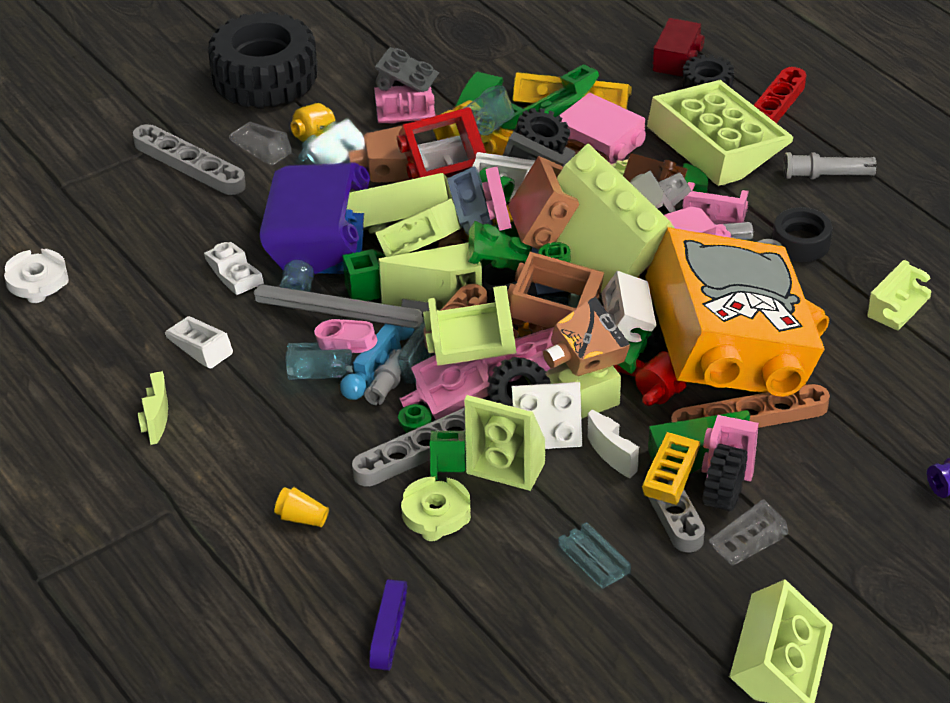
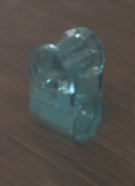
M501 85L488 88L478 98L463 107H471L480 135L491 134L515 115L507 91Z

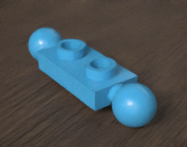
M385 323L376 334L377 344L372 349L362 352L355 358L353 369L356 374H348L342 379L340 383L342 395L350 400L361 398L374 380L376 369L380 365H384L393 350H401L400 340L410 338L414 328Z

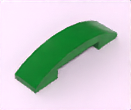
M583 64L560 77L563 85L561 89L524 109L511 103L488 116L489 121L504 129H515L519 116L525 110L529 112L532 108H535L536 112L539 111V108L545 109L547 114L549 111L554 112L553 116L557 117L582 99L596 82L599 73L597 70Z

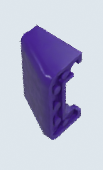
M353 162L288 165L275 171L260 229V240L266 252L294 283L342 262L343 255L356 253L359 235L354 225L349 224L345 220L350 190L360 191L368 189L370 176L365 167Z

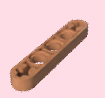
M804 385L796 393L784 397L774 396L766 392L681 408L672 414L671 423L752 409L757 411L758 414L750 416L749 421L759 423L758 428L822 416L828 410L830 395L828 390L820 385ZM783 403L789 405L790 408L781 410L777 409L774 405Z

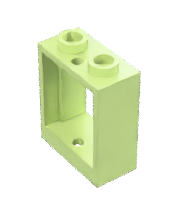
M449 199L388 226L375 234L385 256L390 257L407 254L452 234L461 229L462 226L459 223L455 205L452 199Z

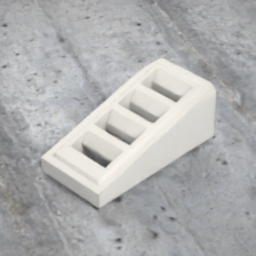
M190 316L165 332L166 338L208 368H213L233 353L227 333Z

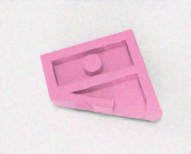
M498 167L485 169L488 182H483L482 186L490 220L497 219L499 231L512 228Z

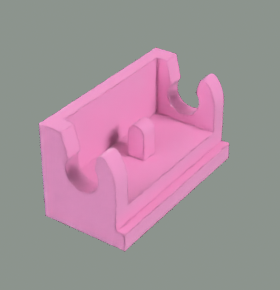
M688 182L692 192L683 198V209L690 206L701 208L714 224L744 222L748 208L747 197L749 191L742 190L740 198L695 192L693 191L695 183Z

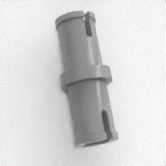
M399 349L397 351L393 350L384 365H380L376 369L374 380L364 392V396L369 403L373 405L379 403L381 405L389 391L399 384L400 375L410 361L409 356L404 351Z

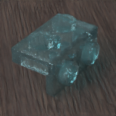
M349 118L339 124L334 121L323 130V134L318 137L314 134L303 142V150L298 158L302 162L310 158L314 164L346 163L349 161L348 151L365 149L364 136Z
M288 343V351L286 352L288 380L344 378L348 374H353L354 353L350 349L322 350L319 348L318 343Z

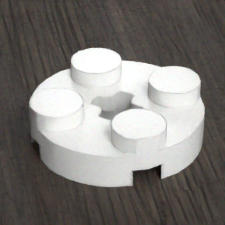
M41 249L42 254H31V250H27L13 256L5 265L4 278L7 289L18 297L27 298L31 303L44 301L46 296L55 293L69 281L65 260L59 253L49 249Z

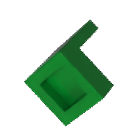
M431 431L430 477L435 476L437 480L438 472H464L466 469L465 431Z

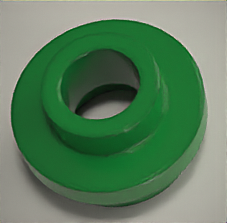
M412 404L401 409L398 414V422L403 430L408 433L431 423L432 414L427 407Z

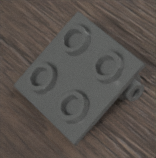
M389 47L374 68L380 71L376 78V85L381 90H389L397 80L418 92H425L429 90L440 73L434 70L430 64L423 61L419 62L409 57L404 50Z

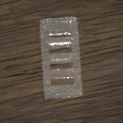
M248 122L229 135L232 142L271 165H274L292 151L287 133L253 122Z
M762 499L709 539V544L730 565L734 566L787 535V522ZM764 522L767 527L763 529L759 524ZM753 529L757 534L753 536L748 530ZM742 535L747 542L743 544L737 536ZM730 541L737 550L732 553L724 543Z

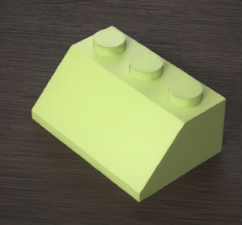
M785 579L752 593L730 678L757 701L766 703H815L833 624Z

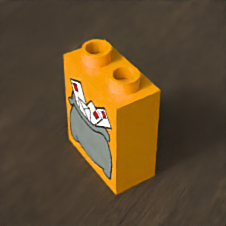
M667 228L645 275V279L649 284L651 298L677 380L711 385L716 388L727 387L761 393L769 392L779 397L789 396L799 391L806 385L825 348L786 248Z

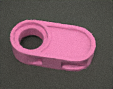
M332 319L320 323L314 330L319 348L325 351L362 353L372 349L378 341L374 333L373 324L367 321Z

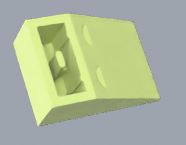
M469 242L379 258L381 303L401 307L402 299L428 302V299L435 298L436 308L440 311L461 287L468 284L482 286V265L480 261L478 264L468 262Z

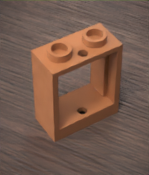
M530 252L525 264L520 262L515 275L516 285L511 283L507 292L511 318L552 328L590 298L596 296L599 299L604 272ZM534 282L580 295L581 298L577 308L528 295L527 292L531 283Z

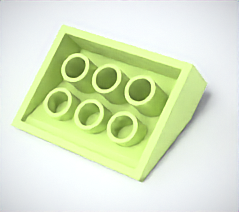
M721 80L652 98L647 127L693 166L701 169L718 186L743 179L793 141L791 134Z
M589 143L565 164L557 177L562 191L579 201L578 208L556 241L569 246L571 250L570 263L604 272L601 293L616 271L638 277L651 264L667 228H675L670 220Z

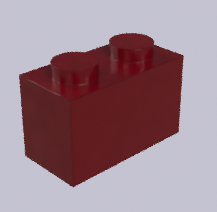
M669 18L654 47L653 71L683 77L685 62L687 60L691 61V58L694 56L697 57V52H701L703 49L705 36L701 35V23Z

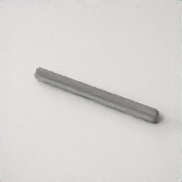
M264 284L258 285L257 289L254 290L255 300L263 304L387 323L414 329L419 328L423 322L422 312L419 309Z

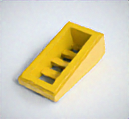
M667 432L642 485L644 496L678 505L701 445L700 441ZM672 444H675L689 449L687 453H684L670 448ZM667 456L682 459L683 462L680 464L666 460ZM663 466L678 470L677 475L663 471ZM659 477L673 481L672 485L658 482Z

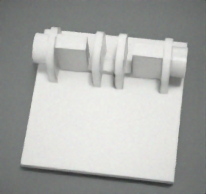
M580 382L512 386L513 407L534 413L545 438V449L582 447Z

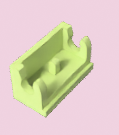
M903 260L871 292L868 317L899 331L931 297V290L919 285L916 278L922 282H928L930 276L926 272L909 265L908 261Z

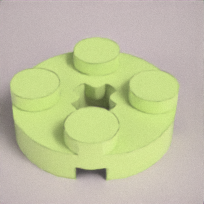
M435 476L421 478L411 483L403 493V500L401 502L402 519L411 530L422 534L425 540H439L442 536L454 533L469 523L471 519L470 494L464 485L451 478H447V482L436 481ZM431 504H434L435 506L443 505L441 508L438 509L430 508Z

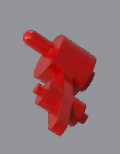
M666 351L659 352L647 363L637 359V367L632 374L620 366L614 365L618 372L635 377L636 385L643 395L642 401L646 406H652L655 403L664 404L675 393H680L687 387V382L677 380L669 352Z

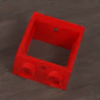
M471 107L403 124L399 136H397L398 148L401 153H405L408 161L406 171L409 180L444 173L449 178L471 168L476 159L477 152L486 153ZM456 123L468 160L426 171L414 134Z

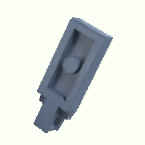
M474 166L447 178L459 223L465 230V233L469 235V229L474 221L492 225L493 221L490 220L482 180L477 168Z

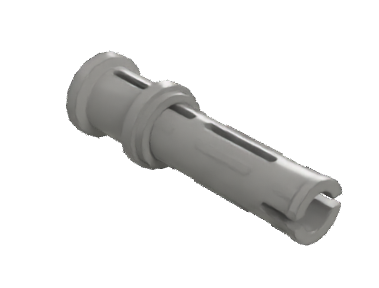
M785 152L783 163L784 178L809 176L810 179H816L819 175L875 176L876 167L864 166H873V164H876V158L820 157L815 152H811L810 155H792L791 152Z

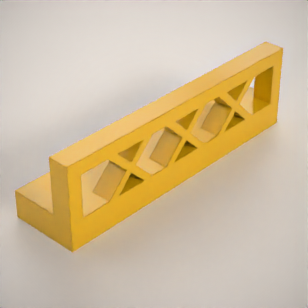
M516 72L512 101L533 104L563 87L561 79L555 76ZM596 81L585 95L590 92L627 109L628 96H631L632 87L629 84Z

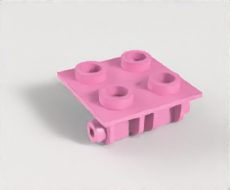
M407 85L392 86L389 90L374 88L378 124L418 121L435 116L434 94H432L431 87L425 92H418Z

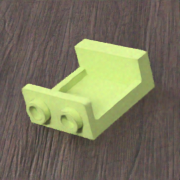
M506 286L493 287L494 303L438 311L435 298L428 299L429 311L423 312L426 331H432V333H426L428 353L435 352L437 366L517 354Z

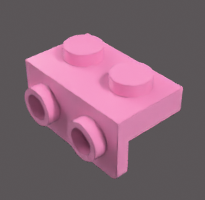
M717 415L714 427L707 428L703 447L709 449V453L706 452L704 455L702 472H708L715 448H717L718 444H723L747 451L748 458L744 480L751 481L755 466L759 423Z

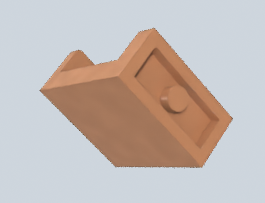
M540 156L537 157L508 205L521 242L538 250L543 245L558 240L579 206L578 199L565 194L557 180L563 166Z

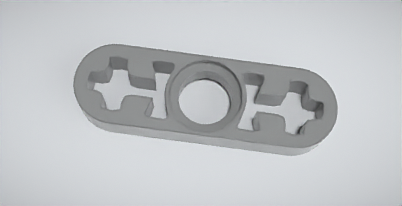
M662 469L663 471L673 473L670 470ZM660 477L658 479V482L672 485L673 481ZM684 489L678 505L648 497L675 548L683 552H695L703 546L705 527ZM671 506H678L684 512L671 514L666 509ZM686 525V528H685V529H686L687 533H682V532H683V526Z

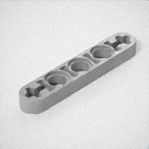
M145 124L134 129V144L139 151L224 194L235 195L245 189V174L242 169L154 125ZM173 147L172 149L163 150V148ZM186 158H195L193 160H183ZM206 169H216L213 171H204Z
M465 407L356 456L352 461L355 482L362 486H373L429 461L430 446H421L418 443L422 440H430L431 431H447L451 427H461L465 431ZM393 453H403L406 455L403 459L399 460L389 457Z

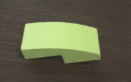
M163 371L150 374L152 387L146 388L147 397L142 398L144 412L138 413L141 433L148 432L150 445L157 444L160 440L168 417V400Z

